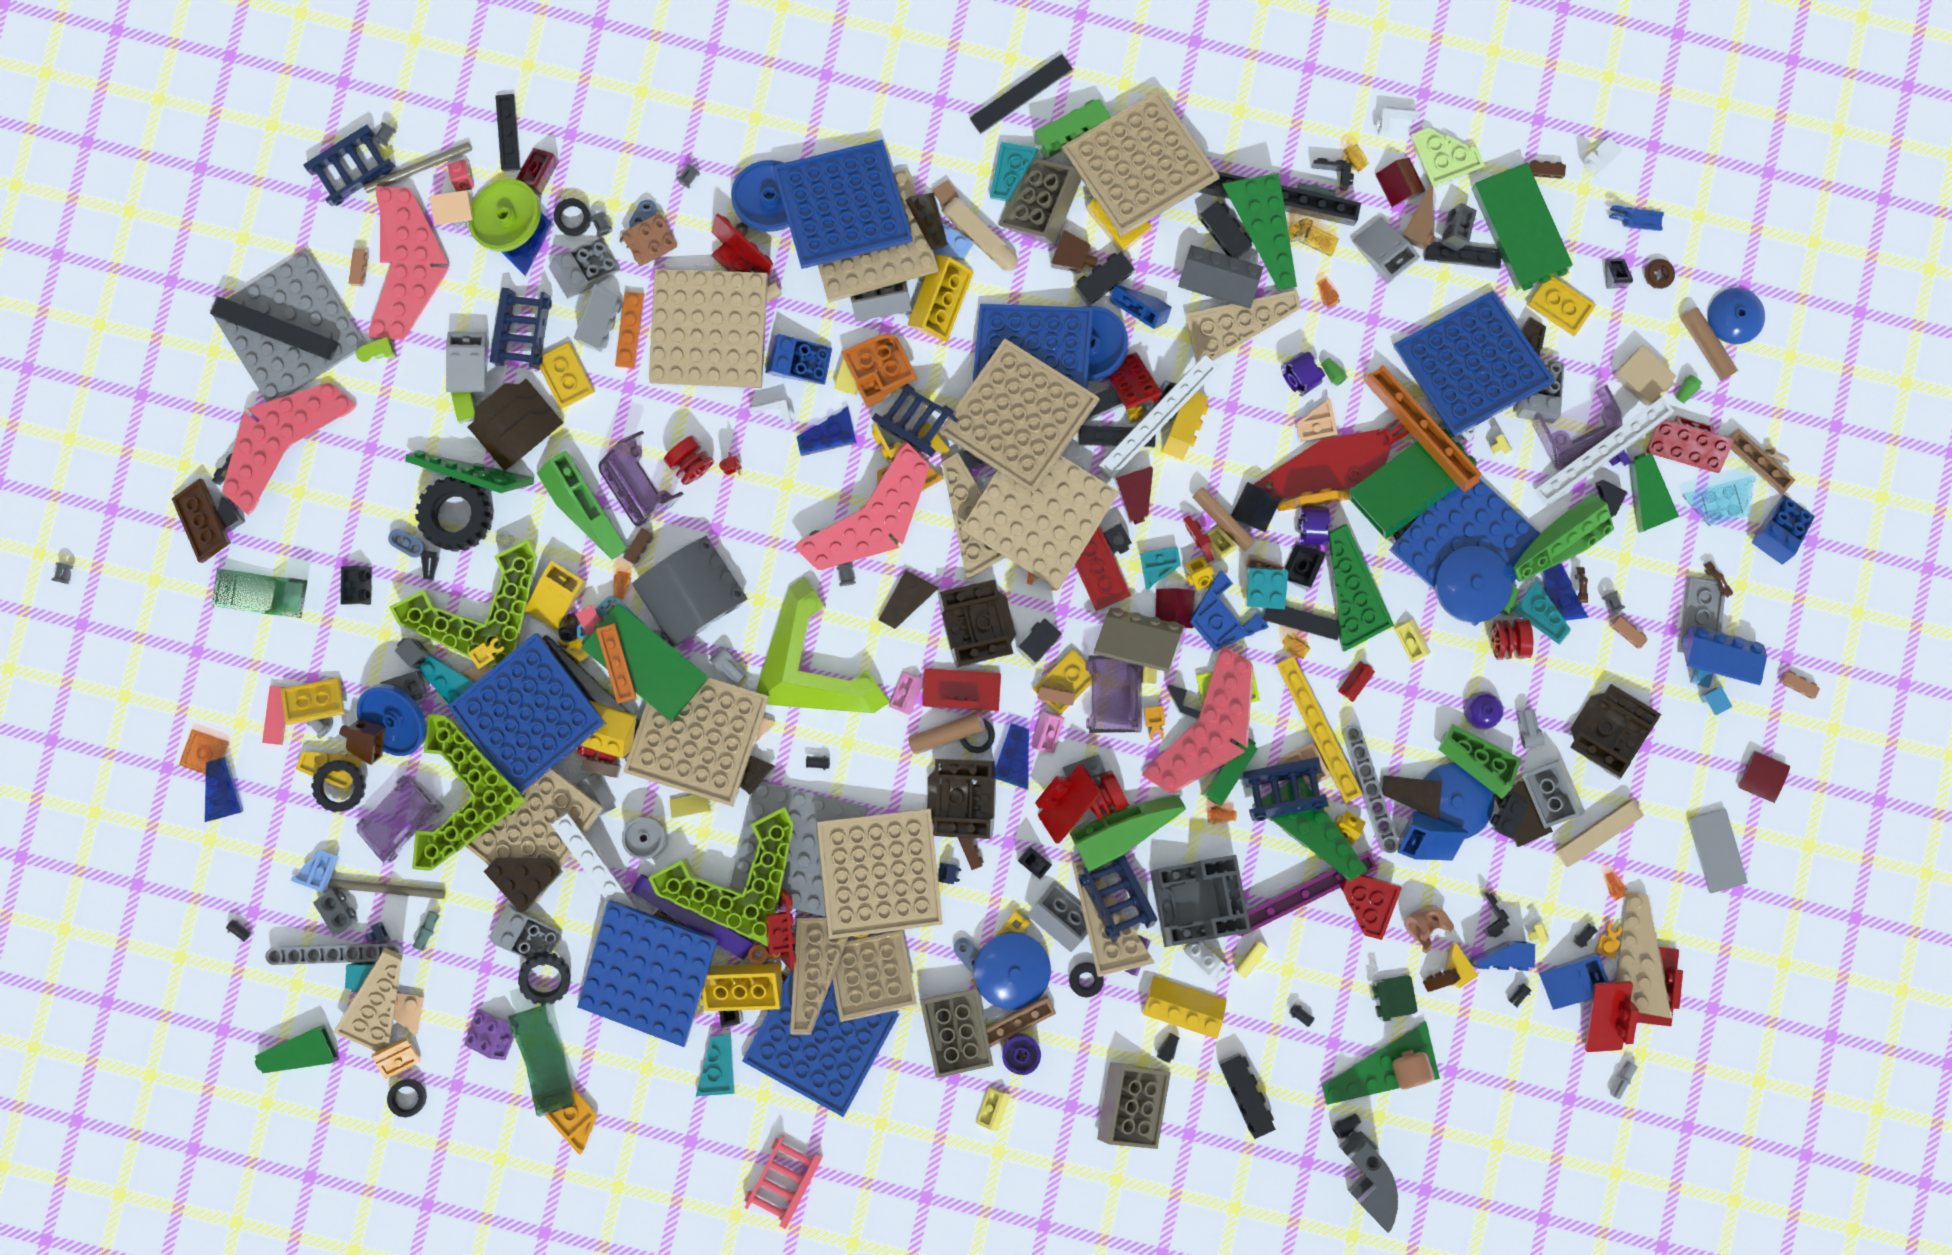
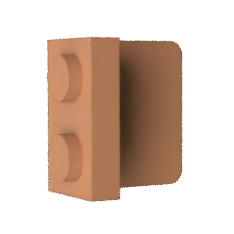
M656 214L621 233L624 237V242L630 248L633 258L639 267L677 247V242L661 214Z

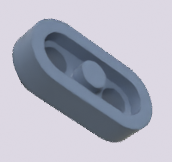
M651 200L641 201L629 221L630 228L637 225L636 222H643L656 215V204Z
M394 529L389 533V544L408 556L419 558L422 556V552L425 551V544L404 530ZM402 536V541L398 543L397 537ZM415 545H418L419 550L417 552L413 551V547Z
M960 938L954 943V953L968 970L973 972L974 966L972 961L976 959L979 951L969 939ZM960 945H966L967 950L964 952L960 951Z

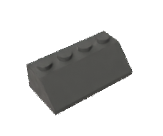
M1190 245L1178 287L1251 309L1264 266Z

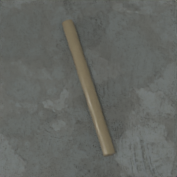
M466 142L363 185L364 190L368 194L375 191L376 186L385 187L472 151L469 142Z
M330 879L328 888L435 899H445L446 890L340 879Z

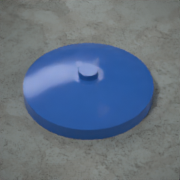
M776 160L759 161L747 166L736 177L731 190L732 205L738 218L747 226L764 232H774L789 227L772 167L784 162Z
M1086 306L1093 307L1094 309L1088 381H1096L1110 376L1122 365L1128 353L1129 338L1123 322L1115 313L1103 307Z
M1466 546L1451 552L1442 560L1435 575V593L1440 605L1450 616L1466 623H1481L1496 617L1508 604L1512 592L1511 574L1505 562L1495 552L1480 546Z
M377 684L370 687L360 696L357 703L358 720L368 721L385 727L384 752L394 756H407L423 745L427 735L426 720L422 710L409 694L393 685Z
M1456 763L1440 765L1424 776L1423 780L1442 781L1440 821L1467 830L1468 834L1465 839L1475 836L1485 828L1494 809V796L1489 788Z
M1006 932L991 938L980 949L974 963V980L979 992L990 1004L1005 1010H1018L1037 1001L1043 995L1050 981L1051 964L1047 952L1033 937L1020 932Z

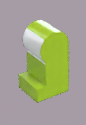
M387 337L363 345L356 352L357 359L366 365H371L377 359L383 357L389 360L397 358L392 342Z

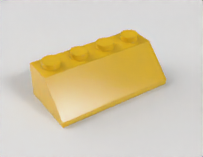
M934 255L939 272L925 276L907 325L920 333L948 342L974 272L948 256Z
M590 701L606 724L583 742L581 746L623 759L630 752L633 744L637 715Z
M781 964L710 966L702 992L704 1011L780 1009L783 985Z
M1153 976L1141 1013L1145 1016L1218 1039L1224 1020L1227 999Z

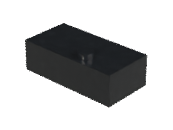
M1046 618L1040 623L1037 622L1030 629L1032 632L1017 649V652L1033 666L1038 663L1062 635Z

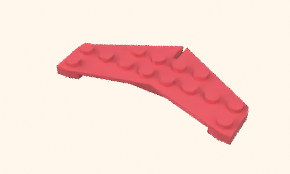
M376 186L377 203L392 264L369 327V338L382 339L387 337L390 340H403L408 336L449 271V268L432 267V264L449 265L414 193L408 188Z
M326 383L247 408L260 421L257 423L244 411L223 484V493L249 516L256 509L260 501L259 498L284 453L294 443L337 418H342L351 413L357 407L356 404L333 384Z
M907 441L898 448L894 455L895 458L864 506L857 512L812 536L808 535L794 545V548L814 568L824 570L900 548L888 536L890 533L903 545L929 471L928 463Z
M1223 646L1218 654L1199 720L1146 768L1142 775L1143 777L1165 791L1175 793L1246 752L1231 743V741L1235 740L1248 748L1253 682V664L1249 660Z

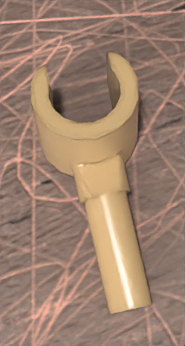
M1768 446L1765 449L1771 452L1772 455H1768L1772 459H1778L1786 463L1790 462L1789 458L1777 454L1775 447Z

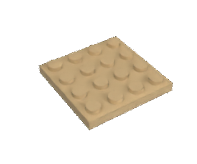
M903 930L847 941L833 976L840 1022L917 1006Z

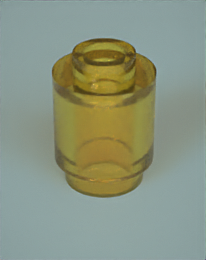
M1350 144L1343 150L1344 155L1342 157L1347 163H1352L1351 168L1353 171L1356 170L1359 173L1370 164L1368 157L1357 144L1355 146Z
M1295 633L1287 634L1281 642L1283 644L1282 649L1297 659L1301 658L1303 660L1311 649L1308 642Z

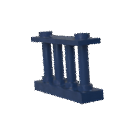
M368 124L303 164L309 174L312 176L315 174L319 177L330 194L325 200L332 207L342 204L345 198L363 188L364 184L374 181L382 175H388L396 167L390 159L385 161L372 142V137L375 133ZM362 144L367 146L378 166L368 171L356 152V148ZM346 154L350 155L362 176L352 181L340 162V158ZM330 164L334 165L346 184L345 187L336 191L324 172V168Z
M501 287L489 362L503 367L506 360L529 362L530 368L539 371L543 363L542 351L548 313L552 307L551 296L541 292L540 299L518 297L513 290ZM514 305L538 306L537 318L513 315ZM512 323L535 325L534 336L510 334V325ZM509 341L532 344L531 355L507 352V343Z
M906 384L899 388L902 390V393L887 414L881 416L875 413L871 419L884 430L903 441H907L911 446L932 457L936 451L930 445L936 433L947 418L954 422H957L958 419L953 415L954 411L946 405L941 407L915 392L911 385ZM907 397L914 398L915 400L900 421L894 424L892 419ZM920 404L928 406L914 427L906 431V424ZM934 410L940 413V416L926 436L921 439L918 438V433Z
M1319 757L1243 772L1246 788L1252 787L1255 808L1249 809L1251 820L1264 821L1267 818L1313 809L1321 810L1324 807H1329L1326 794L1320 795L1317 774L1322 773ZM1309 776L1313 797L1301 799L1298 777ZM1289 779L1293 801L1282 803L1278 782ZM1270 783L1274 804L1263 806L1259 786Z
M1125 855L1113 860L1112 865L1090 874L1086 866L1081 869L1078 875L1079 883L1082 887H1085L1104 925L1105 934L1108 938H1111L1113 943L1118 940L1119 932L1139 923L1145 924L1147 929L1155 925L1158 918ZM1114 872L1119 874L1121 882L1097 890L1093 880ZM1122 889L1127 890L1130 896L1129 899L1106 907L1102 897ZM1130 906L1136 907L1139 913L1138 916L1115 925L1111 914Z

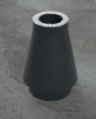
M423 551L422 556H420L423 579H435L440 559L438 552Z
M569 614L558 630L559 638L564 642H571L577 637L578 618L575 614Z
M1169 1033L1168 1037L1158 1048L1156 1057L1170 1064L1175 1058L1180 1037Z
M1354 1113L1334 1122L1331 1128L1338 1139H1346L1361 1123V1120Z

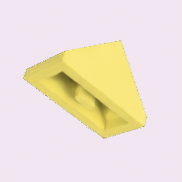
M1219 526L1207 533L1212 542L1210 543V548L1219 561L1238 548Z

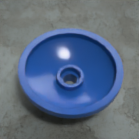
M1729 288L1720 292L1711 301L1707 313L1708 324L1717 338L1723 342L1735 345L1747 343L1757 337L1764 327L1766 317L1761 300L1753 292L1743 288ZM1739 310L1743 312V316L1738 314Z

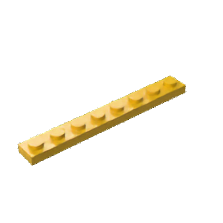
M1292 656L1276 664L1344 803L1363 795L1295 657Z

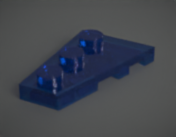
M541 212L539 224L533 235L518 248L501 252L525 277L553 223Z
M848 406L836 415L828 417L821 424L813 426L796 437L801 457L857 444Z
M1562 563L1542 571L1544 591L1564 620L1589 618L1587 612L1584 611L1581 603L1577 600L1578 596Z
M1011 723L995 767L996 779L1027 790L1029 788V729Z
M227 756L206 762L204 822L242 813L244 810Z

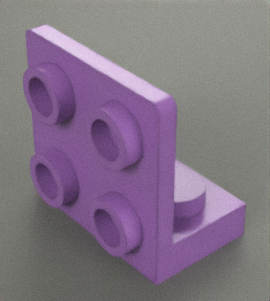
M477 1009L464 1045L489 1059L506 1061L519 1023L502 1020L481 1009Z

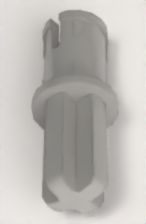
M1626 1061L1619 1076L1617 1075L1618 1079L1610 1092L1611 1096L1621 1099L1628 1084L1631 1085L1630 1081L1638 1066Z

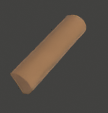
M1698 307L1680 317L1720 381L1739 371Z
M1739 428L1728 436L1734 440L1731 450L1781 495L1794 483L1796 479Z
M1201 487L1192 496L1199 506L1244 552L1255 543V540L1204 487Z
M977 712L908 737V742L912 752L917 755L986 731L981 712Z
M1048 995L986 1026L989 1046L992 1047L1055 1015L1056 1011Z

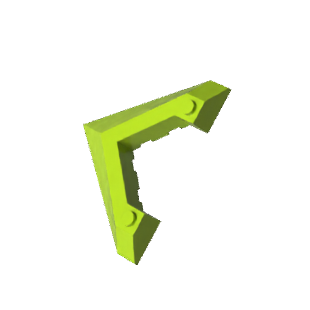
M527 539L494 555L502 575L485 624L438 608L429 590H422L389 606L397 624L469 658L468 653L484 642L489 646L494 638H499L500 640L495 643V647L499 649L504 646L505 650L500 653L495 652L493 655L496 659L486 665L494 668L512 653L518 645L538 557L530 540Z
M804 576L788 587L756 692L770 697L767 705L876 713L890 702L868 670L852 681L800 671L810 618L826 608Z
M427 714V735L424 741L423 753L441 754L449 762L454 773L460 781L464 782L469 789V793L472 795L461 809L455 811L447 819L448 821L435 831L416 830L412 869L432 871L527 802V800L447 716Z
M786 807L750 824L759 844L744 891L696 876L686 858L648 877L656 895L666 898L683 908L692 910L713 922L730 928L768 947L766 914L777 912L794 827Z

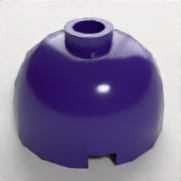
M1480 691L1472 694L1464 705V715L1467 722L1477 729H1490L1501 721L1504 715V706L1495 694Z

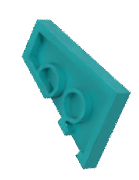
M1001 142L990 199L1010 201L1039 151L1038 148Z
M1536 580L1516 605L1514 612L1523 619L1528 618L1532 626L1558 645H1561L1572 630Z
M434 655L429 656L418 668L448 704L452 703L476 683L468 678L466 674L456 671L451 665Z
M731 1034L711 1036L695 1097L735 1093Z

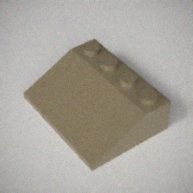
M1034 158L1010 201L1007 202L998 225L1036 241L1055 246L1082 180L1076 169L1072 166Z
M1110 607L1093 654L1169 672L1181 647L1185 625L1174 621H1164L1158 617L1144 616L1138 612L1131 613L1121 608Z
M978 989L919 999L936 1079L994 1066Z
M1110 1062L1097 1140L1109 1145L1158 1149L1171 1072Z

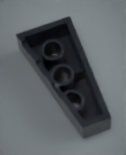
M1236 1053L1219 1061L1220 1069L1252 1137L1257 1139L1276 1130L1272 1122L1274 1121L1270 1109L1267 1110L1264 1105L1266 1100L1262 1092H1258L1255 1086L1258 1085L1254 1074L1250 1075L1247 1067H1250L1245 1056L1242 1057L1240 1053Z

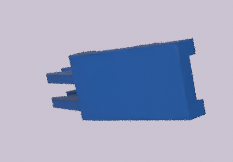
M1619 205L1610 207V211L1625 214L1612 213L1609 215L1610 219L1623 221L1624 227L1652 231L1663 230L1662 218L1664 212Z

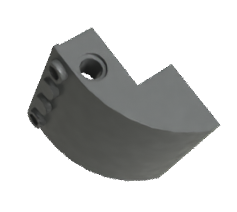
M706 535L671 554L632 583L673 648L703 632L712 622L738 609L748 600Z
M1237 855L1200 860L1194 863L1158 868L1150 871L1164 948L1251 932Z
M1353 1130L1338 1147L1364 1174L1347 1190L1376 1222L1389 1233L1393 1228L1398 1211V1192L1395 1179L1387 1163L1376 1152L1379 1148L1361 1130L1358 1133Z

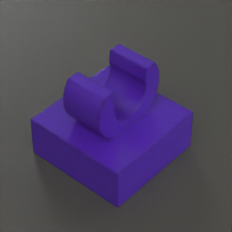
M1625 450L1609 460L1611 466L1619 462L1626 466L1631 463V460Z

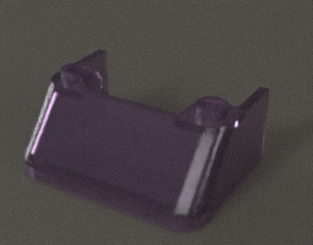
M1608 385L1596 391L1604 407L1601 417L1605 425L1585 435L1571 440L1568 433L1562 430L1551 434L1543 417L1532 422L1547 455L1557 470L1561 471L1623 426L1621 410Z
M643 430L619 440L598 464L600 474L631 522L637 527L646 524L671 508L684 495L682 491L671 495L666 490L657 492L639 464L642 458V449L637 444V441L645 434Z

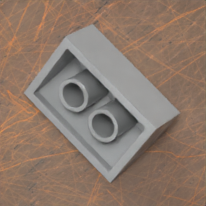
M906 281L850 297L856 322L912 311Z
M594 284L573 338L582 346L602 352L603 348H606L608 345L609 331H612L615 327L616 320L614 318L616 313L621 311L623 304L621 298Z
M1563 758L1522 774L1544 828L1579 817L1585 812Z
M1055 881L1027 914L1029 918L1069 952H1072L1088 934L1081 903Z

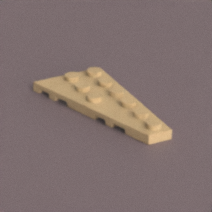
M956 453L944 460L942 467L966 580L1006 557L961 530L980 499L982 492L959 453Z
M1628 892L1616 982L1631 981L1633 983L1631 1001L1640 1013L1673 1018L1666 990L1657 933L1655 932L1650 896Z
M797 918L796 963H794L790 1033L792 1035H811L848 937L828 939L826 918Z

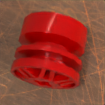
M694 435L679 442L663 458V461L671 470L680 467L676 476L677 478H682L681 483L684 486L701 478L715 462L711 456L707 457L709 453L706 450L698 453L702 445Z
M1528 618L1514 619L1512 628L1509 620H1503V622L1501 620L1493 621L1491 645L1496 660H1503L1504 657L1506 660H1510L1513 652L1516 659L1532 657L1534 639L1532 625Z
M1112 770L1100 774L1102 784H1097V786L1101 790V794L1089 807L1098 820L1103 819L1101 809H1104L1107 816H1109L1110 810L1108 806L1112 805L1116 811L1129 806Z

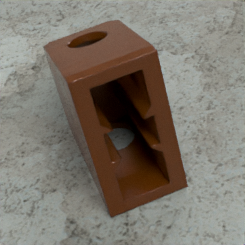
M1064 230L1053 257L1051 268L1081 273L1084 265L1094 268L1098 257L1088 254L1091 246L1089 243Z
M357 720L351 726L343 725L340 728L339 735L347 738L346 749L369 765H372L383 756L384 726L364 720Z

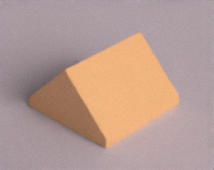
M472 190L429 196L435 225L473 220Z

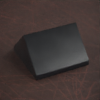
M1247 482L1231 516L1250 527L1266 532L1282 498Z
M1295 544L1285 566V569L1288 570V582L1304 590L1311 589L1326 553Z

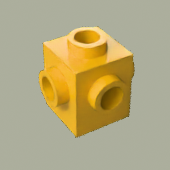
M1202 556L1185 563L1187 570L1186 580L1189 585L1193 584L1196 591L1211 585L1214 571L1210 564L1207 565Z
M1347 810L1342 816L1338 815L1334 820L1335 825L1350 845H1353L1362 834L1366 823Z

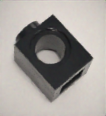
M1121 523L1103 533L1114 554L1119 552L1121 555L1130 550L1129 546L1132 542ZM1119 535L1123 538L1124 543L1116 545L1113 538Z

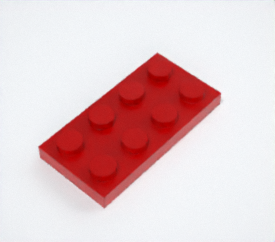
M1098 526L1075 563V567L1096 612L1131 596L1100 526Z

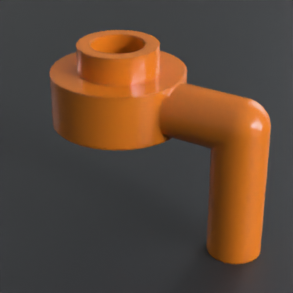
M755 945L749 950L748 957L753 964H763L767 959H779L781 953L769 954L765 947ZM756 952L762 953L760 959L755 958Z

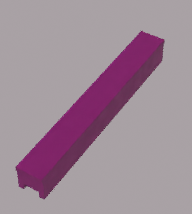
M1367 850L1358 855L1367 868V872L1362 875H1367L1378 869L1370 851ZM1331 868L1248 909L1251 932L1341 888L1344 877ZM1248 933L1238 934V936L1242 937Z

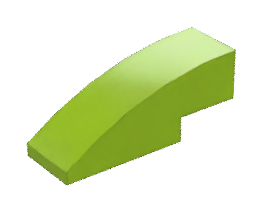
M451 392L457 422L463 424L474 421L476 407L474 392Z

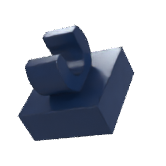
M941 862L938 882L946 884L959 882L960 879L955 878L956 871H961L962 869L957 867V865Z
M383 922L371 925L370 927L373 932L365 935L367 942L376 939L378 944L390 939Z

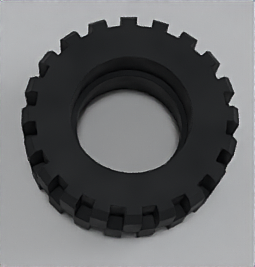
M445 477V480L438 479L434 481L435 484L433 486L428 485L425 488L427 490L426 493H421L419 496L421 502L420 504L416 503L415 508L418 510V514H415V519L419 521L417 526L419 531L423 532V537L430 541L431 544L452 552L466 551L471 546L476 547L479 545L478 541L484 540L487 537L486 531L491 530L490 520H493L494 515L491 513L493 507L492 503L488 501L489 497L477 485L452 477ZM452 497L465 499L471 508V517L468 524L457 532H449L443 529L438 519L440 507L446 500Z

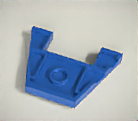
M1223 570L1218 572L1189 620L1214 651L1269 627L1258 613L1241 625L1220 600L1219 595L1233 584Z

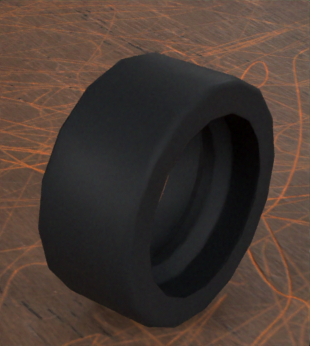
M564 199L555 207L553 214L554 222L565 235L579 236L590 227L591 213L585 203L579 199ZM568 207H578L583 212V222L576 228H569L562 222V213Z
M984 718L985 728L989 735L984 745L975 747L970 745L966 738L960 739L964 749L971 753H983L990 749L994 743V728Z
M401 1080L394 1084L388 1092V1107L398 1117L407 1118L414 1116L426 1104V1090L416 1080ZM402 1087H411L417 1092L418 1102L412 1109H402L396 1103V1093Z

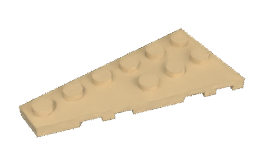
M1297 290L1256 298L1253 300L1251 309L1228 304L1186 313L1185 318L1195 362L1197 363L1204 354L1214 361L1299 311L1301 305Z
M1083 861L1072 863L1097 976H1106L1155 964L1133 926L1120 931V936L1114 943L1111 938L1107 937L1104 925L1085 887H1082L1078 880V875L1081 869L1085 867ZM1097 868L1090 871L1089 874L1097 871ZM1102 877L1093 880L1097 890L1108 887ZM1113 894L1102 897L1106 907L1118 903ZM1123 910L1111 914L1115 925L1128 920Z
M386 947L383 949L335 1027V1034L375 1052L390 1045L403 955Z

